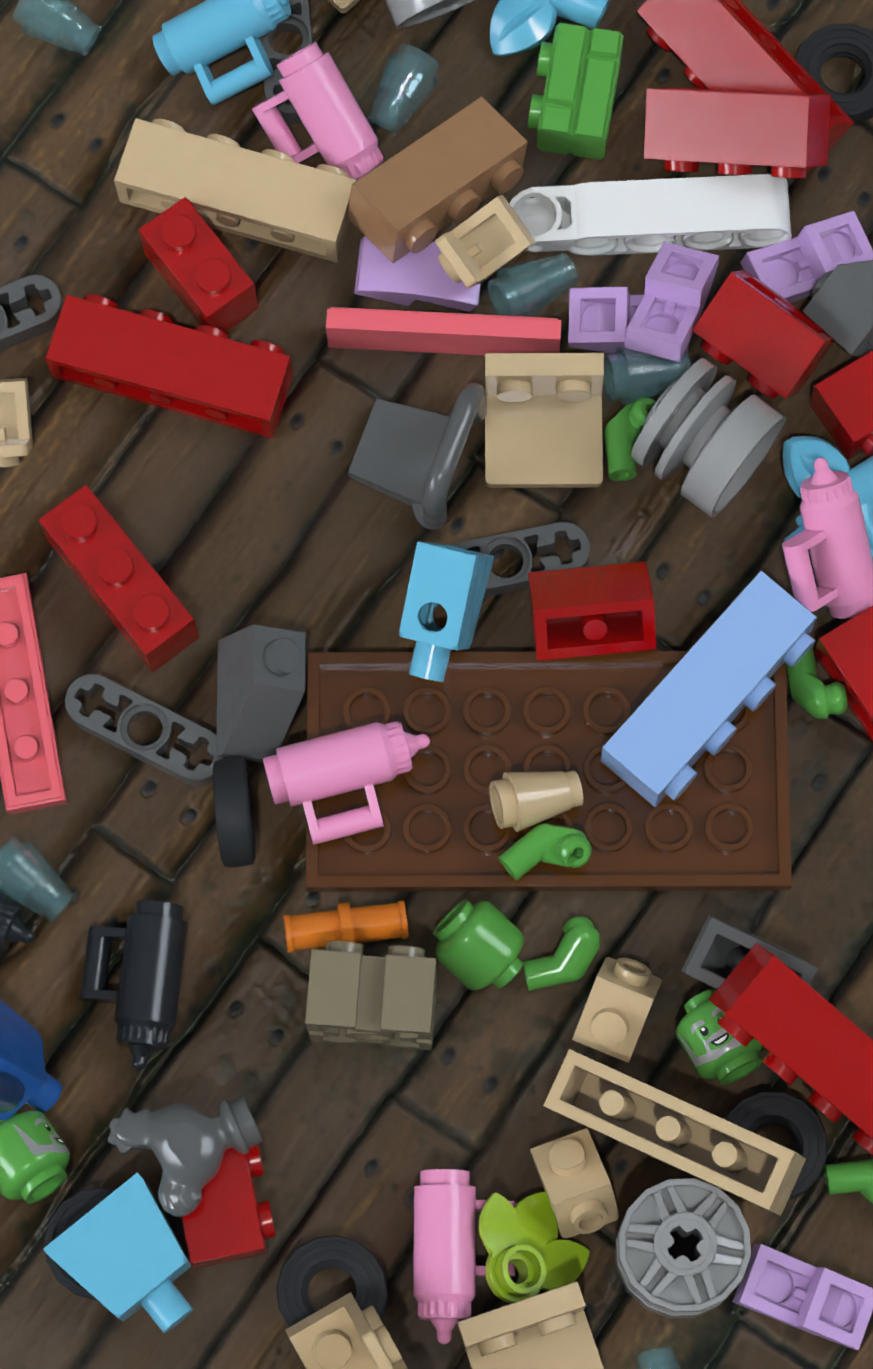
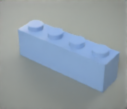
M760 571L602 747L600 761L654 807L666 795L675 801L697 776L698 773L691 767L707 750L711 755L715 756L735 734L737 728L731 722L746 706L754 712L772 693L776 684L770 678L785 662L793 668L811 649L815 640L809 634L817 617L765 573Z

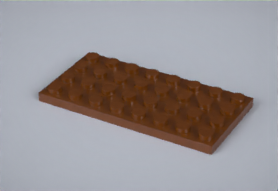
M637 651L537 661L536 652H451L444 682L410 675L409 670L414 652H308L307 740L375 722L388 724L398 721L401 722L403 731L415 736L426 734L430 739V744L428 747L418 750L411 758L413 766L411 771L398 774L392 781L373 785L384 827L313 845L306 819L307 892L790 890L792 887L785 662L770 678L776 684V687L761 706L754 712L745 706L731 722L737 728V731L720 752L713 756L706 750L691 767L698 774L688 788L675 801L666 795L654 807L600 761L602 747L688 651ZM573 770L577 772L583 790L582 806L573 807L571 810L518 832L513 827L504 829L498 827L490 802L489 786L491 781L502 779L504 772H568ZM362 788L312 801L315 817L319 819L368 806L365 789ZM545 823L580 830L586 835L592 846V854L589 861L581 867L572 868L539 862L518 880H515L507 872L498 859V856L534 827Z

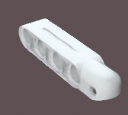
M771 174L605 181L566 186L531 187L518 193L509 203L536 241L535 244L525 250L530 252L569 251L573 254L587 256L658 253L664 242L699 251L763 248L790 240L792 237L788 182L785 178L771 177Z

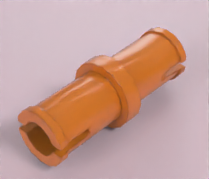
M404 900L397 901V903L350 908L349 902L337 903L336 910L291 916L289 914L283 915L287 953H292L296 950L325 948L326 943L329 941L366 943L386 939L408 938V923Z

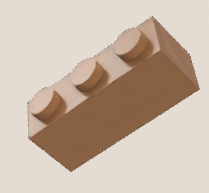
M480 97L354 182L351 186L347 218L392 263H395L409 252L419 253L432 243L439 231L454 221L458 224L464 222L476 212L481 202L496 192L499 194L508 192L519 182L524 173L523 163L528 141L483 97Z

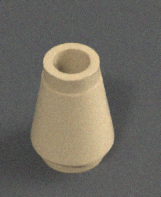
M575 770L568 772H504L502 779L491 781L489 786L493 815L500 829L513 827L518 832L571 810L573 807L583 805L582 785Z

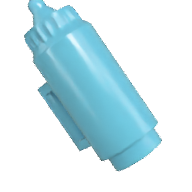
M206 0L164 22L162 30L152 37L155 50L162 64L171 75L175 76L181 72L190 75L196 72L208 100L215 106L274 75L272 65L260 38L274 31L278 23L289 18L291 15L290 0ZM247 45L253 60L214 79L208 65Z

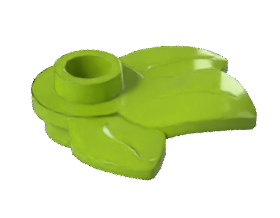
M546 1192L527 1196L515 1204L514 1207L502 1195L492 1193L482 1208L479 1216V1234L489 1254L485 1266V1275L491 1291L499 1299L512 1304L536 1296L540 1290L550 1291L574 1283L587 1264L590 1251L579 1243L570 1240H557L558 1226ZM509 1262L517 1268L518 1279L516 1283L509 1276Z

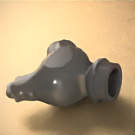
M244 1096L230 1102L227 1099L223 1100L219 1105L217 1116H208L187 1103H173L153 1112L149 1109H143L133 1113L129 1109H124L121 1118H114L110 1122L109 1128L111 1133L108 1137V1142L118 1146L121 1154H127L131 1149H148L154 1152L163 1170L158 1189V1200L163 1210L175 1217H183L196 1210L202 1201L201 1190L219 1172L226 1150L233 1148L240 1154L249 1153V1148L263 1142Z

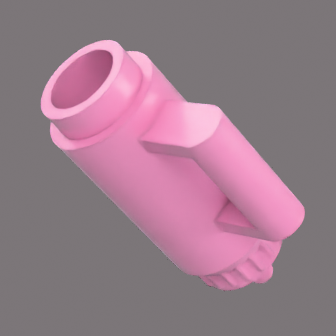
M314 42L276 65L283 76L279 80L283 91L252 108L275 150L289 155L295 163H300L320 152L327 165L342 169L348 174L349 178L356 179V181L374 170L384 161V157L378 148L376 134L329 52L322 53L318 44ZM287 99L292 103L314 142L304 149L300 148L277 108L278 104Z
M818 458L814 462V475L801 483L802 502L800 504V511L805 530L783 542L782 548L793 596L810 612L827 606L830 615L834 618H853L873 606V558L859 494L853 489L850 476L843 471H832L825 458ZM808 549H809V551H810V556H811V560H812V564H813V569H814V573H815V578H816V582H817V588H816V583H815V579H814V574H813V570H812V566H811V561H810Z
M398 721L388 724L375 722L276 748V755L263 758L274 804L277 805L288 801L291 807L303 804L313 845L384 827L373 785L392 781L398 774L411 771L413 769L411 758L418 750L428 747L430 739L426 734L415 736L404 732L401 722ZM362 788L365 789L368 806L316 819L312 801Z
M466 1170L420 1171V1185L414 1186L413 1296L418 1302L417 1315L419 1319L431 1321L437 1331V1340L441 1344H448L451 1341L452 1330L458 1321L471 1317V1302L476 1296V1277H486L485 1266L476 1265V1211L481 1212L487 1200H476V1187L470 1186V1172ZM509 1201V1202L513 1205V1207H514L515 1204H516V1202H515V1201ZM509 1262L510 1278L516 1277V1267Z

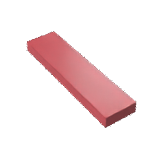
M330 307V309H327L326 333L328 348L485 355V353H560L561 320L544 317Z
M26 573L0 578V777L6 811L9 815L68 804L30 583Z

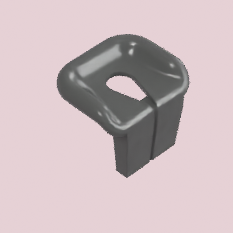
M469 383L464 386L454 404L452 412L447 416L376 399L348 471L349 478L412 506L417 521L426 529L436 530L443 527L447 522L446 498L471 426L473 423L484 420L487 415V399L483 386L478 383Z

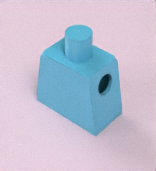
M417 542L399 629L400 637L416 641L409 670L410 675L444 682L451 650L459 651L470 648L494 556L438 542ZM438 605H441L447 613V623L443 629L439 628L434 621V612Z
M138 1172L43 1248L52 1260L121 1321H125L143 1307L165 1334L182 1322L194 1310L172 1283L192 1265L149 1185Z

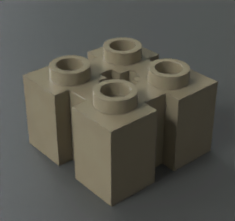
M329 941L326 943V950L311 949L305 1025L307 1031H309L311 1042L352 1045L367 1043L381 1044L384 1047L432 1050L438 979L436 958H425V950L413 946H389L386 957L363 955L362 944L346 941Z

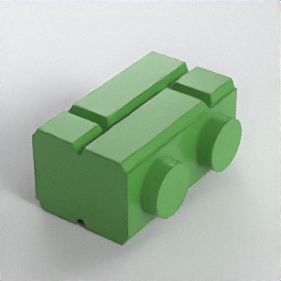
M559 23L555 26L553 43L542 41L537 76L547 77L544 95H532L528 118V128L537 129V148L540 151L564 155L572 153L577 157L597 160L605 157L623 49L624 35L620 32L599 28L589 30L585 26Z

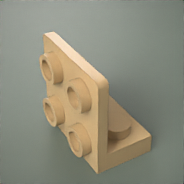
M485 353V392L487 399V415L485 417V483L487 487L584 488L600 487L602 485L604 353Z
M578 1281L457 1322L471 1368L604 1369L584 1312L586 1305Z
M351 1292L285 1329L306 1369H408L373 1305L361 1311Z

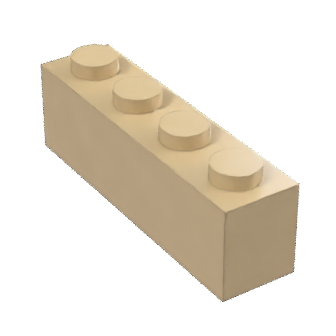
M135 118L114 182L121 203L161 214L186 197L210 228L338 263L351 224L347 215L351 186L356 182V179L349 178L345 171L335 166L321 164L313 168L295 163L289 155L277 150L265 149L259 153L241 148L236 141L223 135L209 134L205 138L187 133L180 125L169 120L154 119L151 123Z
M571 1049L568 1050L543 1105L558 1114L779 1216L782 1215L806 1161V1158L791 1149Z

